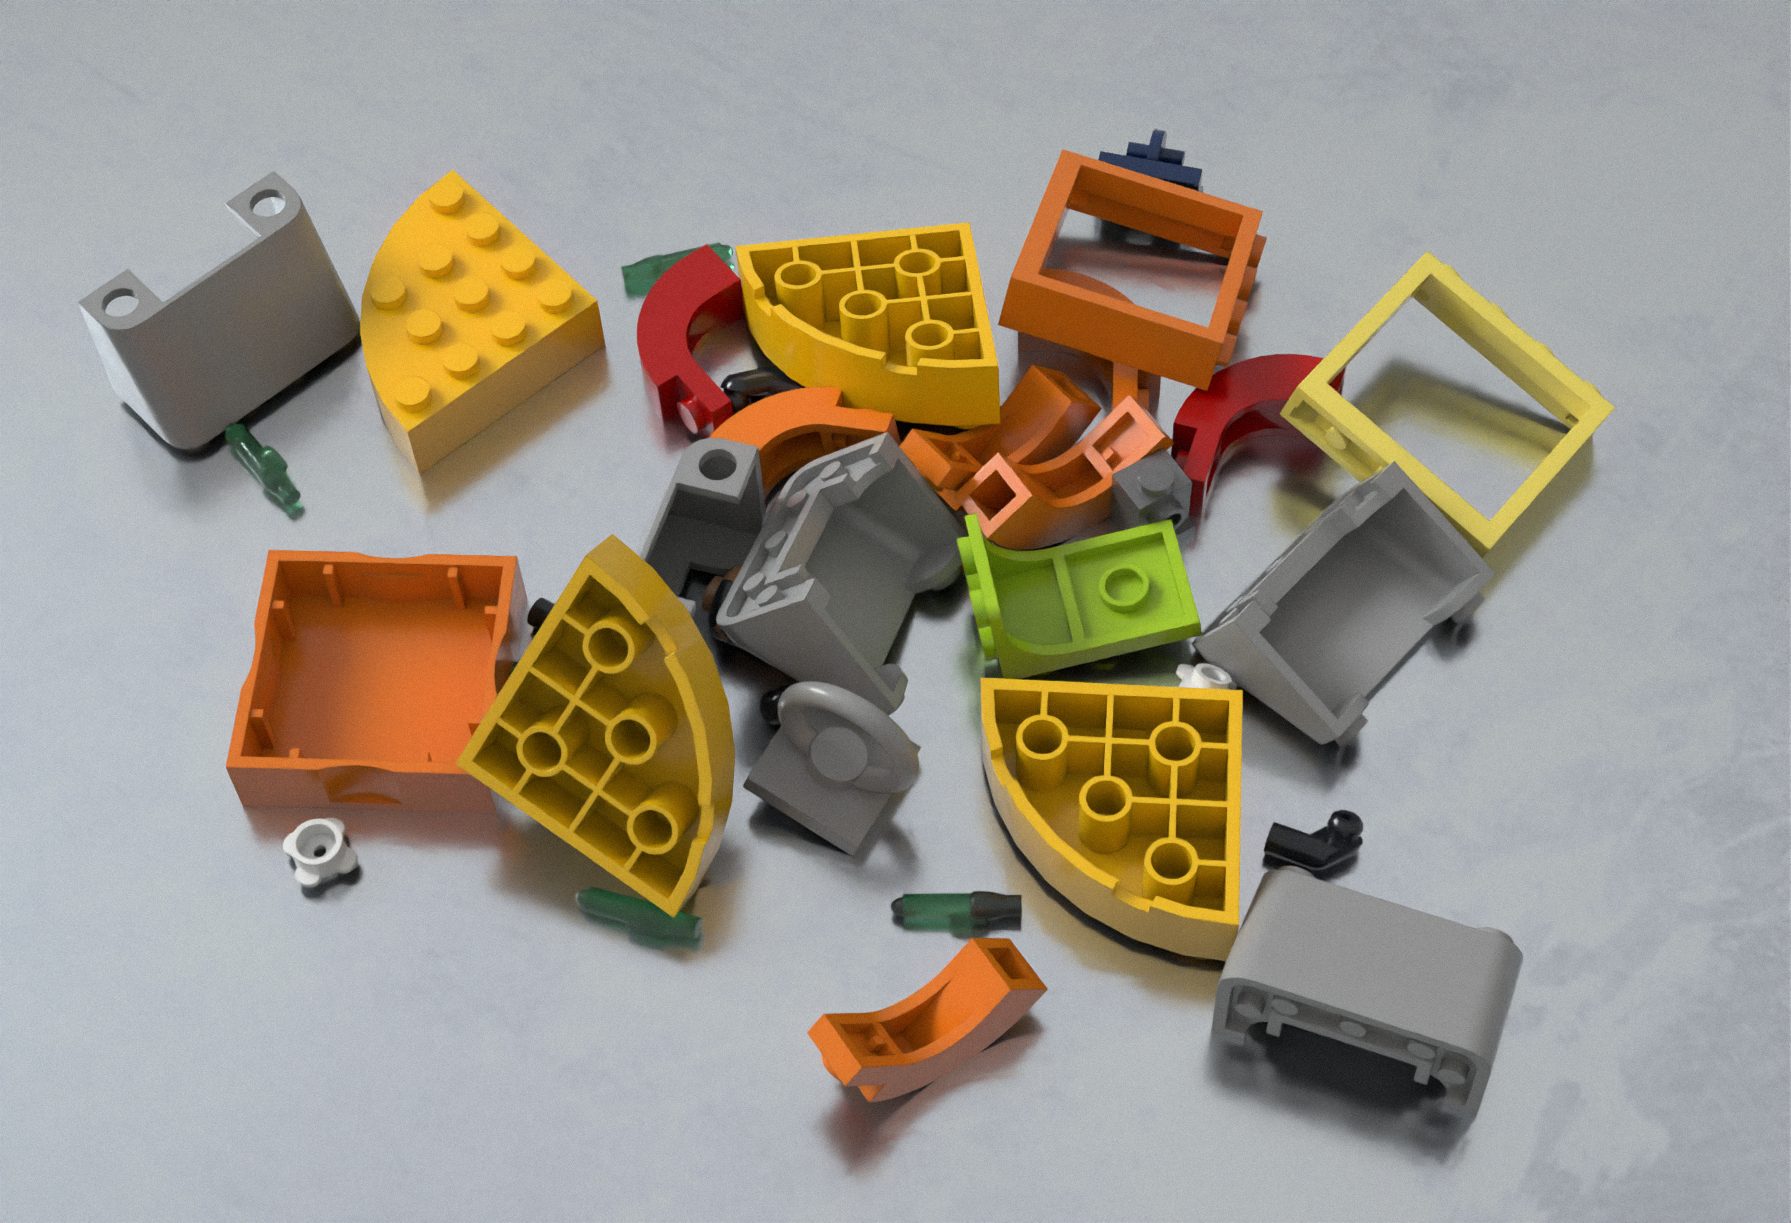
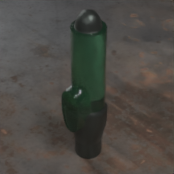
M991 891L903 894V897L897 898L891 903V911L898 916H903L904 920L950 919L951 926L985 927L990 925V920L1007 916H1022V896L1005 895Z

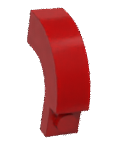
M708 244L676 262L656 281L642 304L637 323V346L644 387L655 413L662 422L679 413L685 425L693 433L701 431L707 438L720 425L733 416L732 401L697 364L694 358L700 347L709 338L745 317L741 279Z
M1299 354L1259 356L1232 364L1213 374L1207 391L1200 388L1194 389L1179 409L1174 420L1172 435L1174 444L1171 448V457L1175 459V462L1192 482L1189 515L1202 517L1220 463L1239 444L1262 436H1285L1313 443L1282 417L1280 412L1296 387L1324 358ZM1346 367L1329 384L1341 396Z

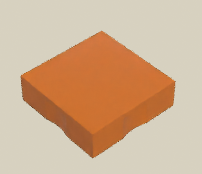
M268 550L254 621V658L248 676L241 687L226 762L227 772L242 806L497 813L499 794L456 765L455 762L518 664L527 594L517 556L426 554L408 558H384L358 552Z

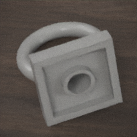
M818 681L799 682L789 686L780 696L778 716L781 727L747 776L743 788L853 856L891 795L906 790L916 781L919 773L918 752L921 746L911 741L890 716L863 697L829 683Z

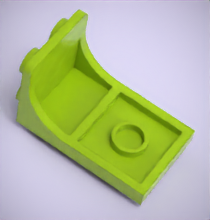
M977 513L964 516L969 536L957 538V543L969 587L975 620L986 661L999 659L1003 679L1025 678L1202 635L1199 615L1171 519L1035 551H1014L998 547L984 537L980 529Z

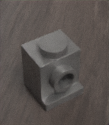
M1163 448L1112 474L1110 518L1121 531L1171 519L1177 541H1180L1195 533V525L1189 519L1192 482L1167 450Z

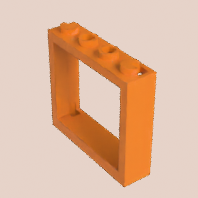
M1062 149L1012 272L998 325L1207 391L1216 364L1228 367L1237 341V334L1267 237L1256 234L1263 211ZM1069 209L1228 258L1229 262L1209 326H1201L1043 276Z

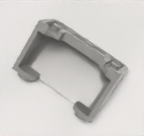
M888 432L815 459L799 469L787 481L716 617L717 624L734 644L798 682L818 681L847 689L868 700L889 716L903 703L908 678L898 665H883L915 594L929 589L934 591L942 590L958 578L962 570L960 566L962 560L957 538L969 535Z
M1394 461L1350 488L1329 505L1202 631L1201 636H1197L1194 639L1192 646L1208 664L1219 667L1227 672L1234 683L1314 741L1323 745L1334 740L1338 746H1341L1353 738L1368 722L1362 713L1369 705L1365 697L1434 625L1449 617L1455 623H1459L1472 614L1485 600L1479 591L1496 573Z
M1283 866L1279 870L1265 872L1260 880L1217 985L1211 1030L1244 1041L1251 1024L1268 1022L1266 1033L1279 1037L1283 1024L1286 1023L1417 1066L1413 1081L1427 1085L1431 1074L1446 1087L1447 1094L1443 1106L1477 1117L1523 963V953L1513 944L1512 938L1501 930L1490 927L1476 929L1316 879L1307 870L1296 866Z

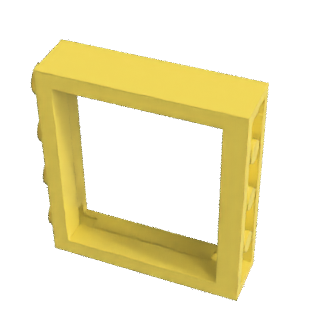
M1426 251L1296 387L1280 415L1359 482L1395 461L1480 557L1483 558L1616 407L1602 397L1594 385L1582 380L1560 362L1546 345L1535 341L1512 322L1498 305L1488 302L1464 282L1452 267L1440 262L1430 252ZM1412 297L1571 429L1490 521L1329 385Z

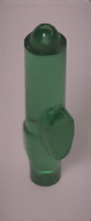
M720 242L709 244V247L724 262L732 257L733 249L729 245H721ZM702 246L665 255L658 254L644 258L634 264L622 266L621 273L624 284L656 282L676 262Z
M229 424L225 435L229 445L254 472L259 482L269 492L276 495L285 506L294 505L300 499L301 494L292 484L286 472L288 464L274 448L267 445L263 447L245 425Z
M591 886L589 889H583L576 895L577 903L584 907L585 912L626 922L627 930L658 939H663L665 934L697 938L701 931L702 917L687 914L682 910L673 918L650 901Z

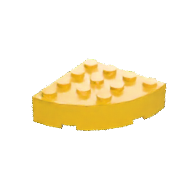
M451 170L422 193L393 225L373 259L362 294L360 336L376 402L396 447L419 475L605 345L598 301L454 170Z
M970 222L735 246L738 275L741 279L743 310L749 331L765 356L790 379L806 388L828 386L841 389L844 406L855 409L869 408L878 412L893 413L895 420L955 426L960 429H973L980 425L1001 424L999 367Z
M611 534L585 555L455 764L675 918L698 889L718 852L732 805L735 746L729 703L713 655L686 607L653 567L614 534Z
M980 677L983 763L993 800L1015 844L1042 877L1084 913L1132 939L1181 955L1226 961L1239 929L1243 690Z

